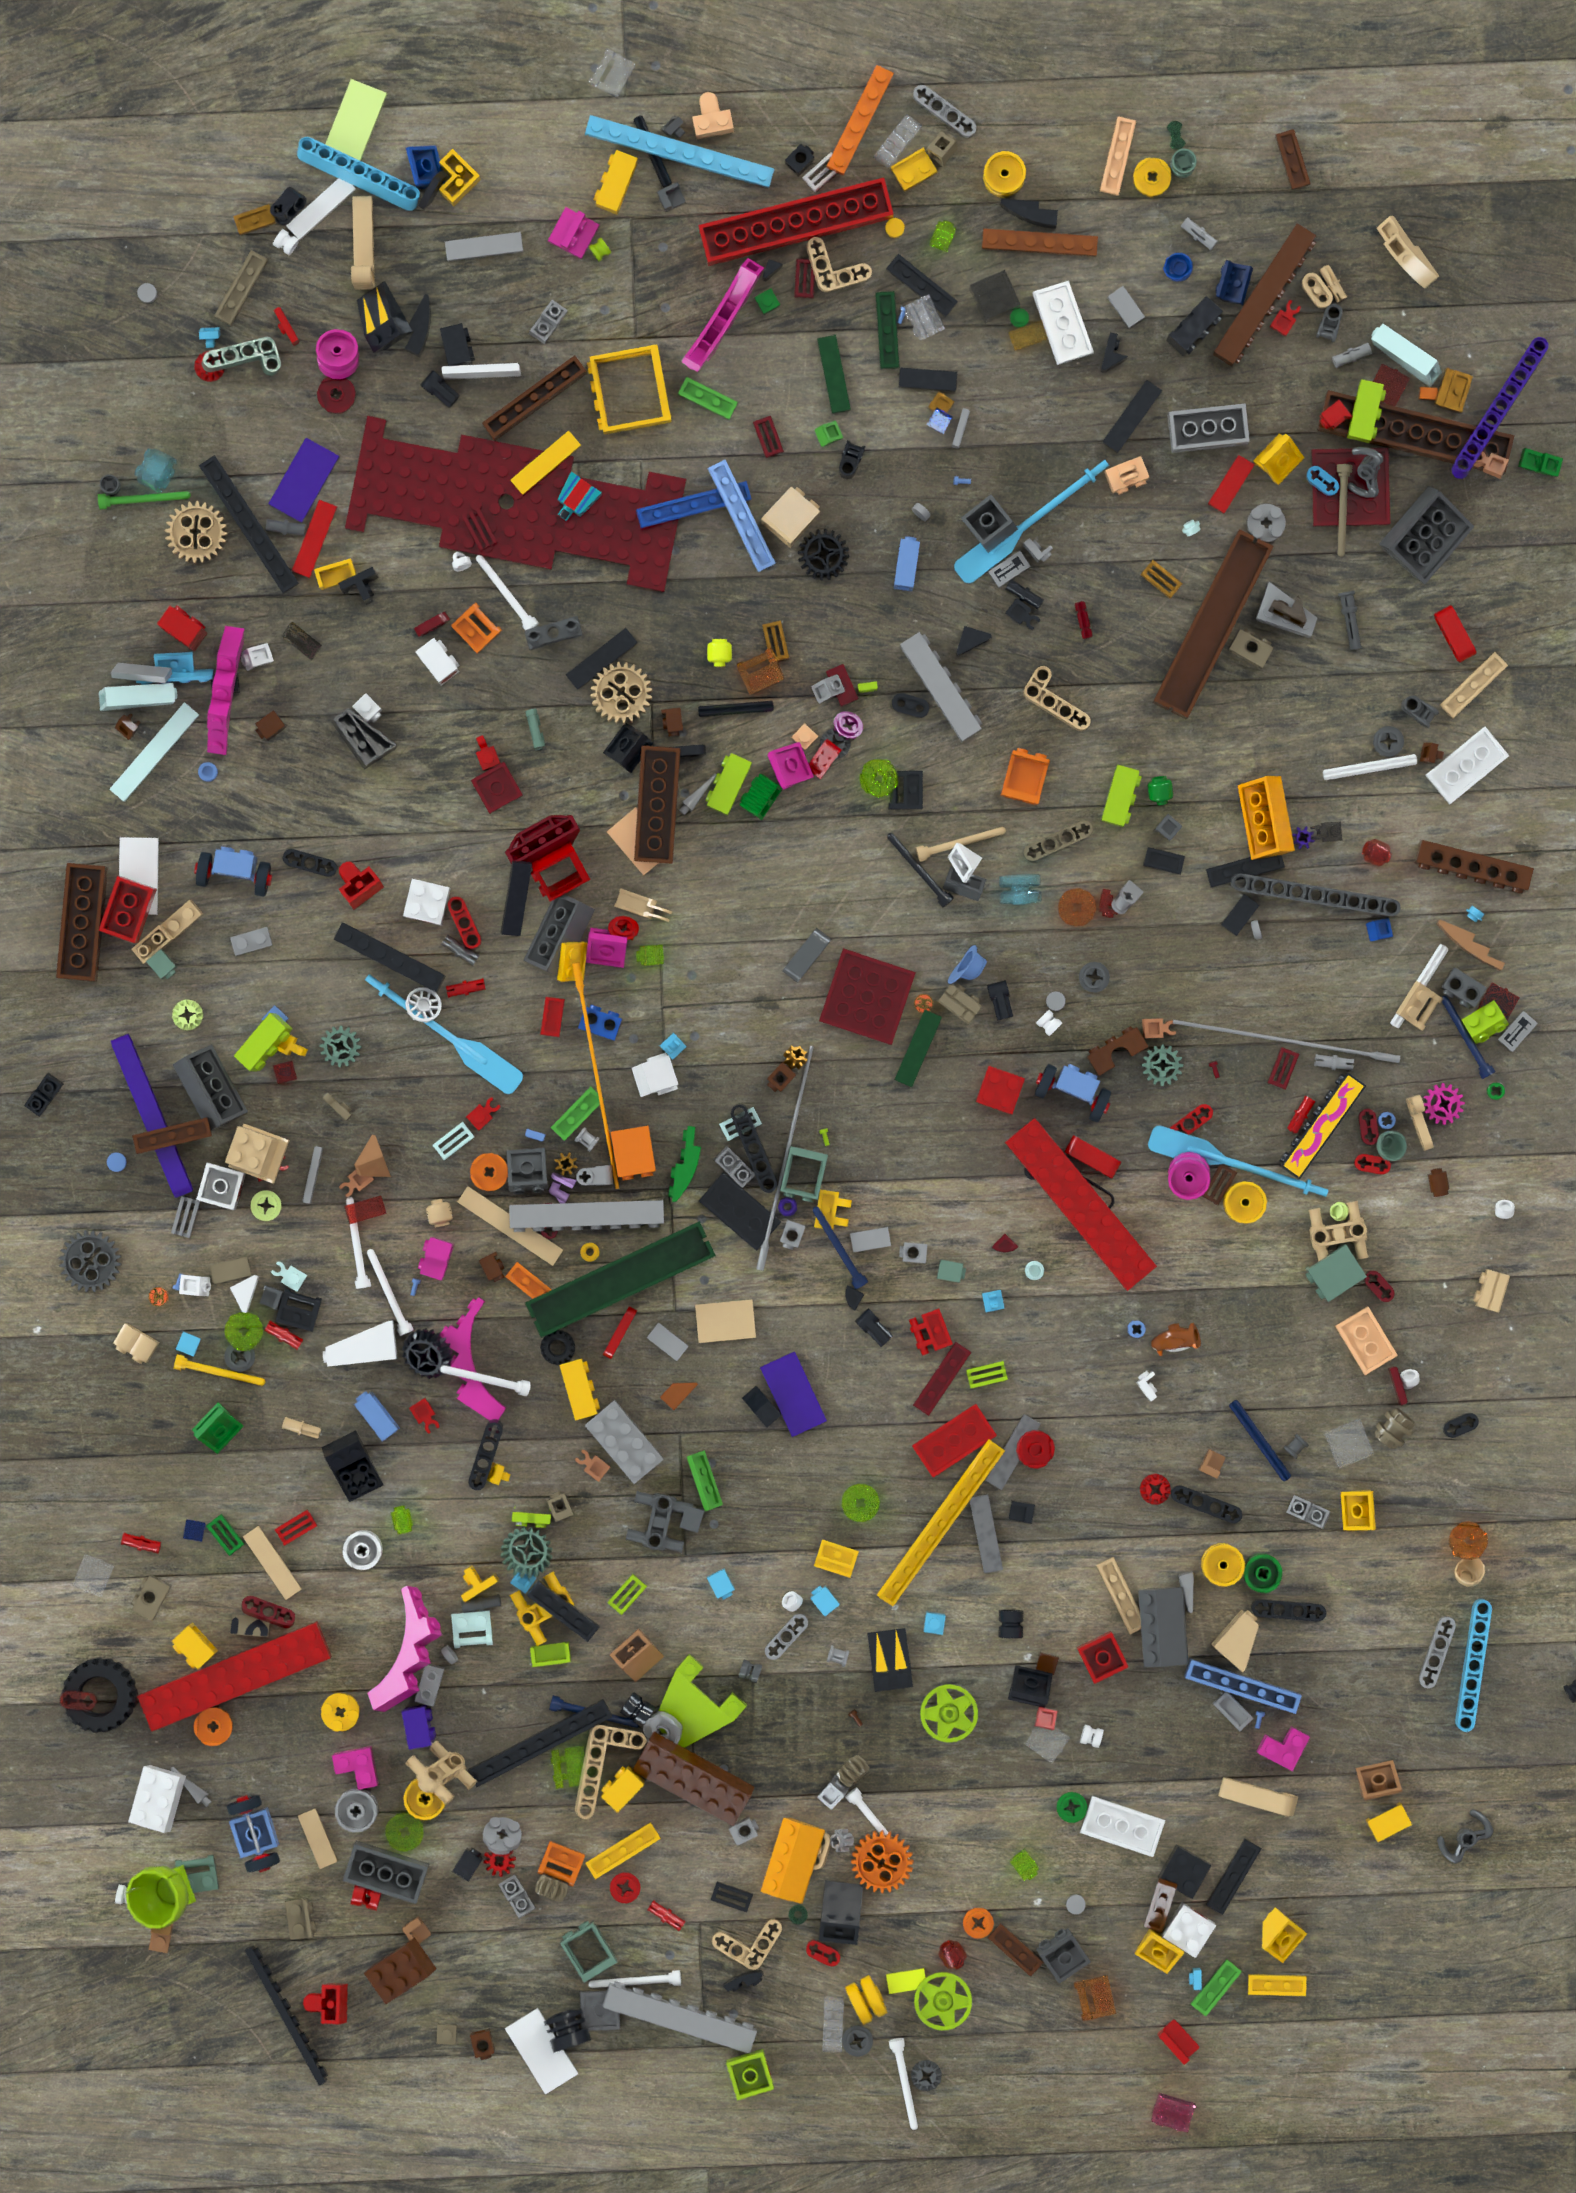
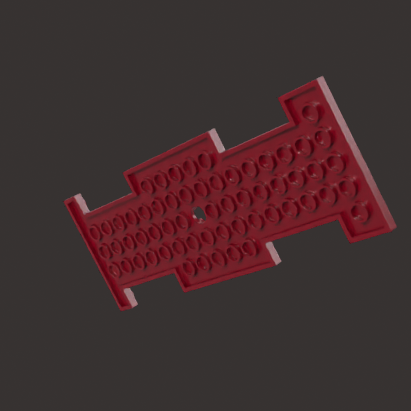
M367 416L345 529L364 533L367 516L370 514L441 528L439 548L482 555L552 570L555 551L628 565L630 569L627 585L661 592L665 591L679 519L641 528L636 509L682 498L687 479L649 472L646 488L642 490L582 478L599 490L602 496L581 517L573 512L566 521L558 515L564 506L558 502V497L572 471L573 456L566 458L528 492L522 495L510 480L543 453V450L461 434L458 453L384 439L387 420ZM501 496H512L514 499L513 506L509 509L501 508L499 505ZM477 508L482 512L497 543L482 551L479 550L462 516L475 511ZM474 515L488 542L492 541L479 515ZM469 518L468 521L481 545H484L485 543L472 518Z

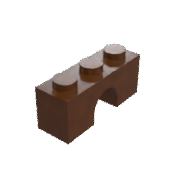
M1130 1026L1121 1031L1123 1035L1116 1039L1113 1036L1105 1041L1106 1045L1102 1048L1096 1046L1088 1051L1090 1055L1087 1056V1059L1097 1076L1115 1067L1111 1058L1115 1048L1121 1047L1126 1049L1132 1057L1148 1047L1137 1027L1133 1029Z

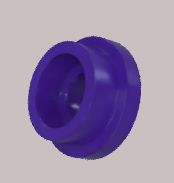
M785 1197L780 1200L778 1210L784 1216H791L797 1210V1203L793 1198ZM786 1203L791 1204V1209L788 1211L784 1209Z

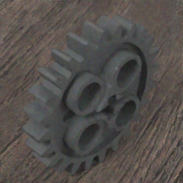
M85 1230L84 1236L78 1232L77 1239L72 1236L70 1237L71 1244L68 1242L64 1243L67 1250H60L65 1255L59 1257L60 1260H64V1263L60 1264L59 1267L65 1268L61 1274L68 1275L65 1281L72 1280L71 1287L78 1284V1290H81L84 1286L85 1292H88L90 1287H92L93 1292H96L97 1286L103 1290L104 1283L108 1286L111 1285L109 1279L116 1280L113 1274L120 1273L116 1266L122 1265L117 1262V1259L122 1256L116 1255L119 1248L113 1249L112 1247L115 1241L108 1242L110 1236L102 1238L103 1232L96 1236L95 1230H92L91 1235H89L88 1231ZM87 1242L93 1246V1250L90 1253H86L83 1249L84 1244ZM101 1247L100 1252L93 1258L94 1265H88L83 1275H80V1271L88 1263L86 1258H91L97 1248ZM101 1254L108 1256V1262L105 1265L99 1262ZM75 1258H79L82 1262L81 1267L78 1269L72 1265V1261ZM90 1269H94L97 1272V1277L94 1280L88 1278V1271Z

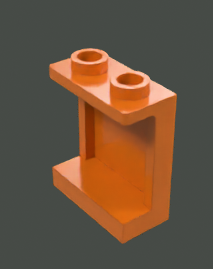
M1017 748V751L1013 750L1001 796L1038 806L1050 762L1049 759H1046L1047 756L1036 753L1035 756L1030 755L1028 750Z
M649 1126L612 1131L611 1139L618 1177H622V1180L634 1179L633 1175L641 1174V1177L653 1176L652 1172L656 1171Z

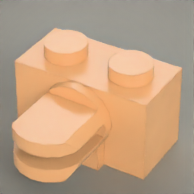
M706 92L701 95L699 103L702 114L692 117L696 140L734 133L730 109L720 111L718 99L714 93Z
M1141 456L1109 468L1104 472L1112 493L1117 492L1118 495L1128 492V488L1135 485L1138 488L1147 484L1146 481L1150 478Z

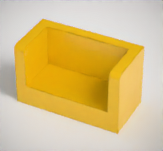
M351 558L314 569L321 590L337 586L338 583L356 575Z
M1400 1802L1397 1803L1396 1807L1372 1819H1366L1377 1842L1412 1825Z

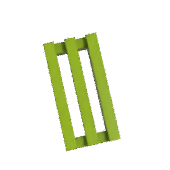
M1004 1361L966 1370L970 1389L1008 1380ZM1001 1366V1370L971 1376L972 1372ZM1003 1374V1377L973 1384V1380Z
M632 1574L607 1603L622 1615L645 1590L647 1585ZM634 1580L635 1583L615 1605L613 1601ZM638 1585H640L641 1588L637 1591V1593L629 1600V1602L622 1609H620L619 1606L632 1593V1591Z

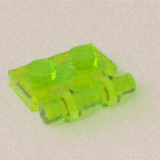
M584 1746L565 1748V1756L559 1755V1749L551 1750L552 1758H550V1761L553 1764L554 1775L552 1776L556 1789L564 1788L563 1780L567 1779L569 1787L579 1786L585 1757ZM566 1762L567 1773L562 1774L561 1763Z

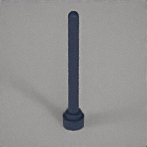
M1446 995L1442 996L1444 1007L1480 1067L1478 1069L1481 1078L1484 1079L1496 1072L1492 1065L1486 1064L1449 998Z
M814 1207V1215L852 1275L851 1283L854 1288L858 1289L868 1283L866 1276L857 1271L820 1208Z
M553 1695L549 1710L557 1712V1710L561 1711L562 1709L577 1713L586 1707L563 1702L560 1697ZM614 1714L606 1720L634 1728L640 1727L633 1722V1719Z

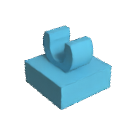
M220 327L200 328L199 339H206V348H214L215 339H219Z
M674 1033L660 1045L672 1060L687 1047Z
M1001 1290L982 1293L985 1312L1005 1309Z
M518 1572L510 1583L526 1594L537 1577L532 1574V1577L528 1578L527 1574H525L521 1578Z

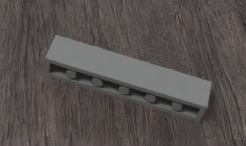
M918 632L901 643L900 648L960 741L963 742L981 731L980 725H982V722L977 715L973 716L970 709L972 707L968 700H963L959 693L962 691L957 683L953 684L949 679L951 674L946 666L942 668L938 662L941 660L935 650L932 652L928 645L931 643L925 634L921 635Z

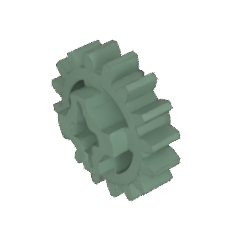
M340 1026L339 1030L332 1027L333 1032L326 1031L327 1038H321L325 1041L324 1044L319 1046L324 1048L321 1055L326 1054L325 1061L331 1059L332 1066L336 1062L338 1067H342V1063L349 1066L350 1060L352 1062L356 1061L355 1055L360 1056L357 1049H361L362 1046L357 1045V1042L361 1039H355L357 1033H350L349 1027L345 1031L343 1026ZM336 1034H342L339 1039H331ZM349 1037L353 1042V1048L348 1044ZM343 1041V1045L345 1046V1048L349 1050L347 1051L345 1049H341L340 1052H338V1047H336V1045H334L333 1042L336 1044H340ZM328 1045L332 1046L334 1052L332 1056L329 1053ZM345 1053L350 1054V1056L345 1059H339L341 1055Z
M1161 1045L1160 1049L1154 1046V1052L1148 1050L1149 1056H1143L1146 1063L1141 1064V1066L1146 1067V1070L1142 1073H1148L1147 1080L1154 1079V1085L1158 1081L1161 1086H1164L1165 1081L1168 1085H1171V1079L1177 1081L1178 1079L1175 1075L1182 1074L1178 1070L1180 1067H1183V1064H1179L1182 1057H1176L1178 1051L1171 1052V1046L1165 1049L1164 1045ZM1159 1053L1158 1059L1155 1062H1150L1151 1058ZM1166 1053L1174 1059V1062H1170L1166 1058ZM1161 1060H1164L1165 1064L1171 1066H1168L1164 1068L1163 1071H1161L1160 1067L1153 1065L1161 1063ZM1150 1069H1155L1158 1072V1077L1154 1076ZM1174 1069V1072L1166 1078V1072Z

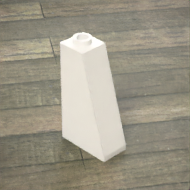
M394 1320L387 1321L325 1347L326 1351H323L324 1363L327 1362V1366L397 1359Z

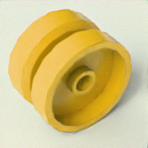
M1009 151L995 153L988 159L984 167L983 181L985 187L991 194L997 197L1007 198L1015 195L1021 190L1025 181L1026 168L1024 162L1018 155Z
M1242 1181L1233 1184L1228 1188L1223 1198L1225 1213L1230 1219L1238 1223L1248 1224L1257 1221L1262 1217L1267 1206L1264 1191L1253 1182ZM1243 1199H1247L1249 1202L1247 1206L1242 1205Z
M1217 1543L1205 1550L1201 1558V1568L1203 1574L1211 1583L1227 1587L1241 1579L1245 1570V1561L1242 1554L1234 1546L1228 1543ZM1223 1561L1226 1562V1568L1224 1569L1220 1567V1563Z
M417 1778L412 1780L405 1790L403 1797L404 1806L408 1813L417 1819H433L445 1807L444 1802L435 1793H426L419 1788ZM424 1793L426 1796H430L428 1800L422 1798Z
M870 1975L860 1979L862 1992L854 1982L845 1986L850 2001L863 2025L871 2022L873 2019L870 2008H872L877 2017L888 2013L883 2002L884 1999Z

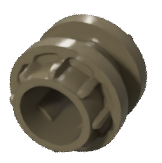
M1399 1408L1393 1409L1392 1412L1388 1410L1385 1413V1417L1388 1420L1385 1423L1379 1421L1376 1424L1375 1436L1390 1449H1396L1398 1446L1402 1447L1405 1444V1441L1402 1439L1405 1434L1411 1436L1414 1433L1412 1428L1415 1426V1422Z

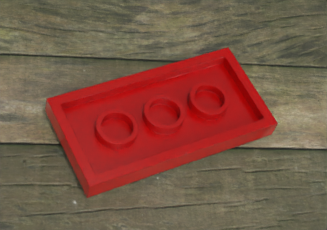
M975 1403L913 1444L912 1447L934 1478L984 1445L988 1439L991 1440L997 1435Z

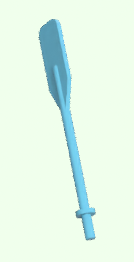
M1104 460L1091 471L1088 468L1084 470L1086 474L1019 526H1016L1018 530L989 553L979 543L955 562L954 568L957 574L965 583H973L1012 553L1023 531L1091 480L1094 483L1096 481L1095 476L1106 469L1109 464Z
M370 974L367 976L365 981L380 991L379 996L382 997L385 994L406 1010V1000L389 989L390 984L388 982L384 985ZM415 1009L412 1013L416 1015L419 1011ZM434 1020L425 1023L453 1043L465 1065L504 1093H513L523 1079L522 1072L481 1042L457 1038Z
M1164 1126L1154 1127L1148 1141V1147L1151 1151L1172 1158L1181 1153L1193 1152L1205 1158L1209 1165H1229L1303 1189V1194L1306 1195L1309 1191L1326 1197L1329 1191L1328 1189L1311 1184L1312 1180L1310 1179L1303 1182L1226 1157L1209 1141Z

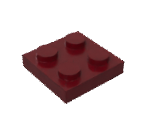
M505 762L471 780L489 814L523 796Z

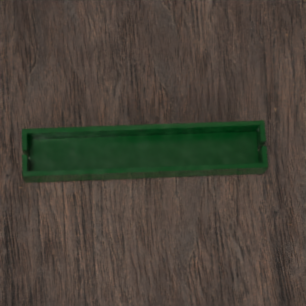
M700 1221L525 1302L531 1318H536L534 1325L540 1337L542 1338L715 1257L716 1255L709 1240L703 1241V1238L707 1236Z

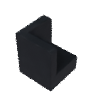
M1011 1500L1009 1519L1032 1524L1035 1504Z

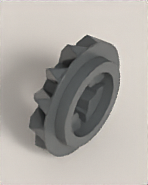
M1385 726L1375 733L1373 744L1375 750L1381 756L1391 757L1397 755L1402 750L1404 738L1397 728ZM1387 733L1391 740L1397 741L1390 744L1389 750L1387 744L1380 743V741L1386 740Z
M832 728L822 735L820 747L826 739L832 742L835 735L837 741L844 742L838 745L842 750L836 758L839 759L848 753L851 742L850 738L846 740L844 736H839V733Z
M1099 962L1087 963L1079 973L1081 986L1093 993L1105 989L1110 980L1108 969ZM1096 969L1097 976L1103 979L1096 980L1093 986L1092 979L1086 977V975H1092Z
M233 1342L225 1351V1362L234 1371H246L255 1361V1351L247 1342ZM245 1349L243 1356L247 1361L239 1360L235 1363L237 1356L233 1351L240 1353Z
M860 2025L851 2026L845 2031L842 2044L848 2054L859 2057L871 2050L873 2037L867 2028ZM854 2033L858 2038H863L861 2041L862 2048L857 2043H852L854 2041Z
M920 2061L911 2071V2080L919 2090L928 2092L936 2089L941 2082V2070L933 2061ZM921 2069L926 2073L932 2072L930 2075L931 2083L927 2079L921 2080L923 2077Z

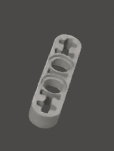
M919 85L914 89V100L965 138H970L975 134V122L925 85ZM925 90V96L928 98L931 95L933 96L928 105L925 104L927 102L926 98H918V91L922 92ZM940 101L943 107L941 110L935 111L932 108V103ZM950 112H954L957 114L958 119L955 122H950L947 119V115ZM961 118L964 119L962 123L965 126L971 125L972 132L968 131L965 133L962 125L959 128L956 127Z
M1449 1616L1441 1617L1435 1628L1419 1675V1683L1424 1688H1432L1437 1683L1456 1627L1455 1621ZM1447 1620H1449V1624L1452 1625L1451 1628H1447L1445 1632L1446 1634H1449L1448 1638L1442 1634H1438L1439 1630L1443 1632L1444 1626H1442V1622H1446ZM1438 1638H1443L1446 1642L1445 1646L1441 1649L1435 1646V1641ZM1432 1656L1439 1658V1664L1435 1667L1429 1665V1659ZM1426 1667L1431 1670H1437L1436 1674L1431 1672L1430 1678L1433 1681L1432 1683L1428 1682L1427 1685H1425L1423 1677H1427L1429 1671H1425Z

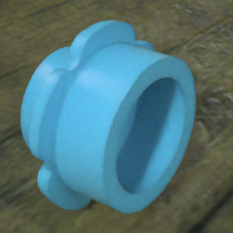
M1474 906L1466 910L1469 912L1467 916L1475 922L1478 920L1482 921L1481 918L1484 914Z

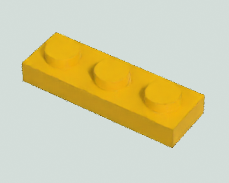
M1248 1974V1995L1306 1996L1307 1977Z

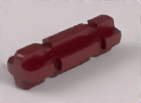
M1084 601L1075 603V608L1078 611L1077 617L1080 629H1082V638H1091L1093 634L1089 628L1088 613L1085 611L1086 604Z

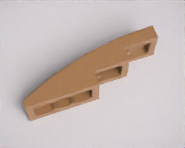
M1437 920L1436 925L1465 952L1498 971L1503 969L1504 962L1487 956L1490 948L1473 942L1474 933L1445 921Z

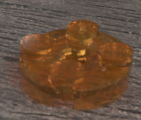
M1081 888L1070 889L1059 900V916L1068 925L1075 927L1084 926L1095 915V899L1086 890ZM1073 903L1082 904V911L1080 913L1078 911L1073 912Z
M1461 1522L1452 1529L1449 1536V1546L1455 1557L1465 1560L1478 1559L1486 1550L1488 1536L1485 1531L1483 1532L1479 1528L1480 1526L1477 1523ZM1466 1537H1470V1540L1473 1541V1543L1466 1544L1464 1540L1466 1539Z

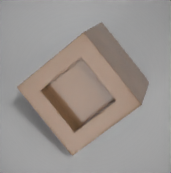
M1208 1449L1199 1470L1218 1479L1225 1457Z
M419 1916L402 1928L409 1940L415 1937L419 1944L431 1936V1932Z

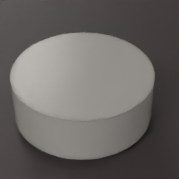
M144 283L138 288L137 294L142 302L152 303L157 298V290L152 284Z
M916 503L912 507L914 514L921 520L926 521L930 517L929 511L923 505Z
M1258 920L1251 921L1254 938L1256 940L1262 939Z
M1060 992L1050 993L1046 998L1047 1007L1053 1011L1061 1010L1065 1005L1064 995Z
M446 1645L441 1649L443 1656L450 1664L458 1661L457 1655L450 1646Z
M1074 1894L1068 1897L1066 1907L1070 1913L1080 1914L1085 1909L1086 1904L1082 1896Z

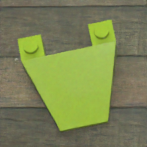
M690 1653L676 1668L658 1710L674 1716L682 1724V1736L678 1745L683 1748L733 1722L747 1707V1704L733 1692L718 1706L691 1681L704 1666ZM658 1728L663 1734H667L665 1729Z

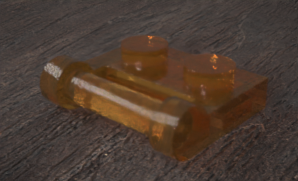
M771 647L752 659L736 664L749 695L785 679ZM769 659L770 665L751 674L747 673L748 668Z
M1107 1975L1074 1982L1083 2013L1081 2014L1082 2021L1116 2014ZM1090 1986L1096 2010L1094 2012H1090L1084 1987Z

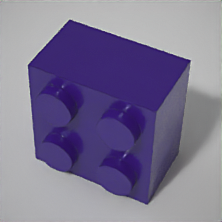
M425 1704L404 1708L402 1710V1717L408 1749L431 1746L436 1738L435 1727H431L430 1721L433 1719L431 1708H427Z

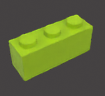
M1363 379L1359 382L1347 434L1348 439L1370 443L1371 439H1375L1377 428L1374 426L1376 420L1380 419L1382 409H1379L1380 401H1384L1386 390H1383L1384 384Z
M733 753L729 757L725 756L721 765L724 769L721 774L717 773L713 782L716 784L714 791L710 790L705 799L708 802L707 807L728 816L752 762Z
M1117 764L1101 818L1102 822L1124 827L1125 823H1129L1131 813L1128 810L1130 805H1134L1136 794H1133L1135 786L1139 787L1142 777L1139 776V770Z
M269 1013L236 1052L234 1057L249 1071H260L266 1065L265 1061L278 1051L277 1047L281 1042H285L289 1038V1033L293 1028L278 1014Z

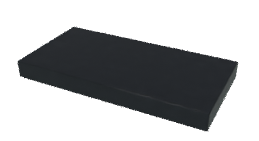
M723 1172L701 1197L699 1202L757 1251L765 1240L771 1212ZM775 1216L770 1235L781 1223Z

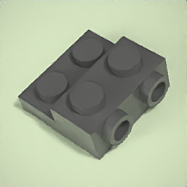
M545 1148L507 1151L508 1186L510 1192L521 1195L528 1190H532L533 1193H542L544 1189H548Z
M1069 1928L1058 1930L1055 1933V1937L1050 1940L1045 1939L1041 1941L1036 1949L1058 1983H1061L1091 1963Z

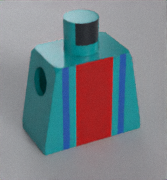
M571 471L558 497V502L564 505L558 515L566 521L573 512L581 517L602 496V493Z

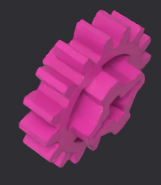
M1441 1083L1440 1088L1437 1085H1433L1434 1091L1427 1090L1430 1095L1423 1096L1427 1100V1103H1424V1106L1427 1107L1424 1114L1430 1113L1429 1120L1435 1118L1436 1124L1441 1120L1442 1125H1446V1120L1453 1123V1117L1456 1119L1460 1118L1457 1113L1464 1111L1460 1108V1105H1464L1465 1102L1460 1101V1098L1463 1097L1462 1094H1456L1459 1090L1458 1088L1452 1090L1451 1084L1445 1088V1084ZM1442 1091L1449 1092V1093L1452 1094L1453 1096H1451V1097L1444 1096V1094L1442 1093ZM1435 1095V1103L1431 1105L1432 1097ZM1441 1099L1443 1101L1448 1102V1104L1445 1105L1446 1109L1444 1107H1439ZM1456 1102L1455 1110H1454V1112L1452 1113V1111H1451L1452 1104ZM1440 1111L1445 1117H1440L1434 1112Z

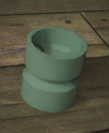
M1185 148L1176 151L1170 163L1172 173L1179 178L1190 176L1197 162L1195 154Z

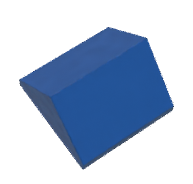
M436 145L407 147L406 151L415 186L418 190L427 188L433 177L440 171H443L439 164L440 159Z

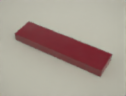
M955 1341L913 1406L929 1416L972 1352Z

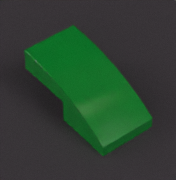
M1523 448L1518 467L1558 477L1563 458Z

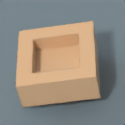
M804 723L791 738L796 743L800 742L802 748L806 751L818 738V735Z

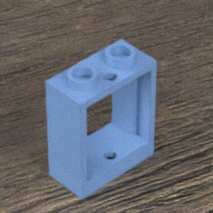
M905 537V539L900 541L894 589L913 591L920 542L916 541L914 537Z
M364 1392L356 1398L357 1403L354 1404L382 1441L400 1429L373 1392Z

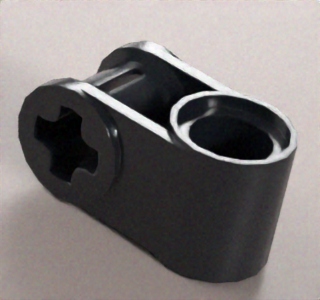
M288 187L276 202L272 204L270 212L273 217H276L278 224L287 225L304 208L307 199L294 188Z
M847 440L839 466V475L842 478L851 479L854 477L866 446L860 447ZM845 465H850L853 471L845 473L842 468Z

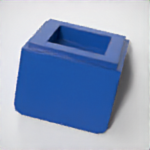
M1389 918L1366 923L1371 942L1393 937Z

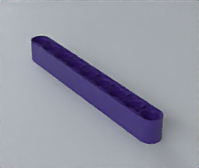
M1537 337L1531 342L1456 458L1452 467V474L1456 478L1463 479L1469 474L1542 361L1549 347L1545 338ZM1535 347H1540L1542 351L1536 350ZM1525 361L1531 362L1532 366L1527 365ZM1515 376H1520L1523 380H1518ZM1506 391H1511L1514 395H1509ZM1497 406H1502L1504 410L1498 409ZM1487 420L1493 421L1494 425L1489 424ZM1477 435H1481V436H1483L1485 439H1484V440H1481V439L1478 438ZM1467 450H1472L1475 454L1472 455ZM1458 465H1463L1466 469H1460Z
M129 1033L111 1040V1045L147 1132L168 1127ZM176 1145L155 1150L174 1197L178 1198L194 1191Z

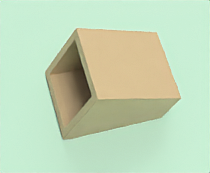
M790 487L761 518V524L789 548L795 544L820 514V510H818L820 506L813 500L808 501L805 499V493L798 487L795 489Z
M1241 1609L1211 1644L1239 1670L1244 1672L1259 1624L1256 1623L1258 1618L1249 1610L1244 1612Z

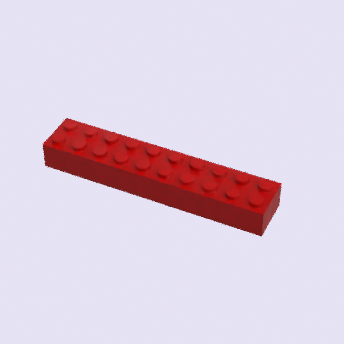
M880 178L701 224L698 227L708 266L808 241L813 237L820 238L890 220L894 217L885 179Z
M1035 1118L1004 1142L1126 1291L1157 1267Z
M316 1621L143 1692L137 1697L152 1732L328 1660L332 1655L319 1623Z

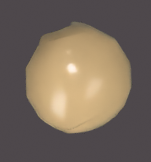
M1465 1556L1456 1565L1454 1576L1460 1584L1466 1587L1476 1586L1484 1577L1485 1565L1475 1556Z

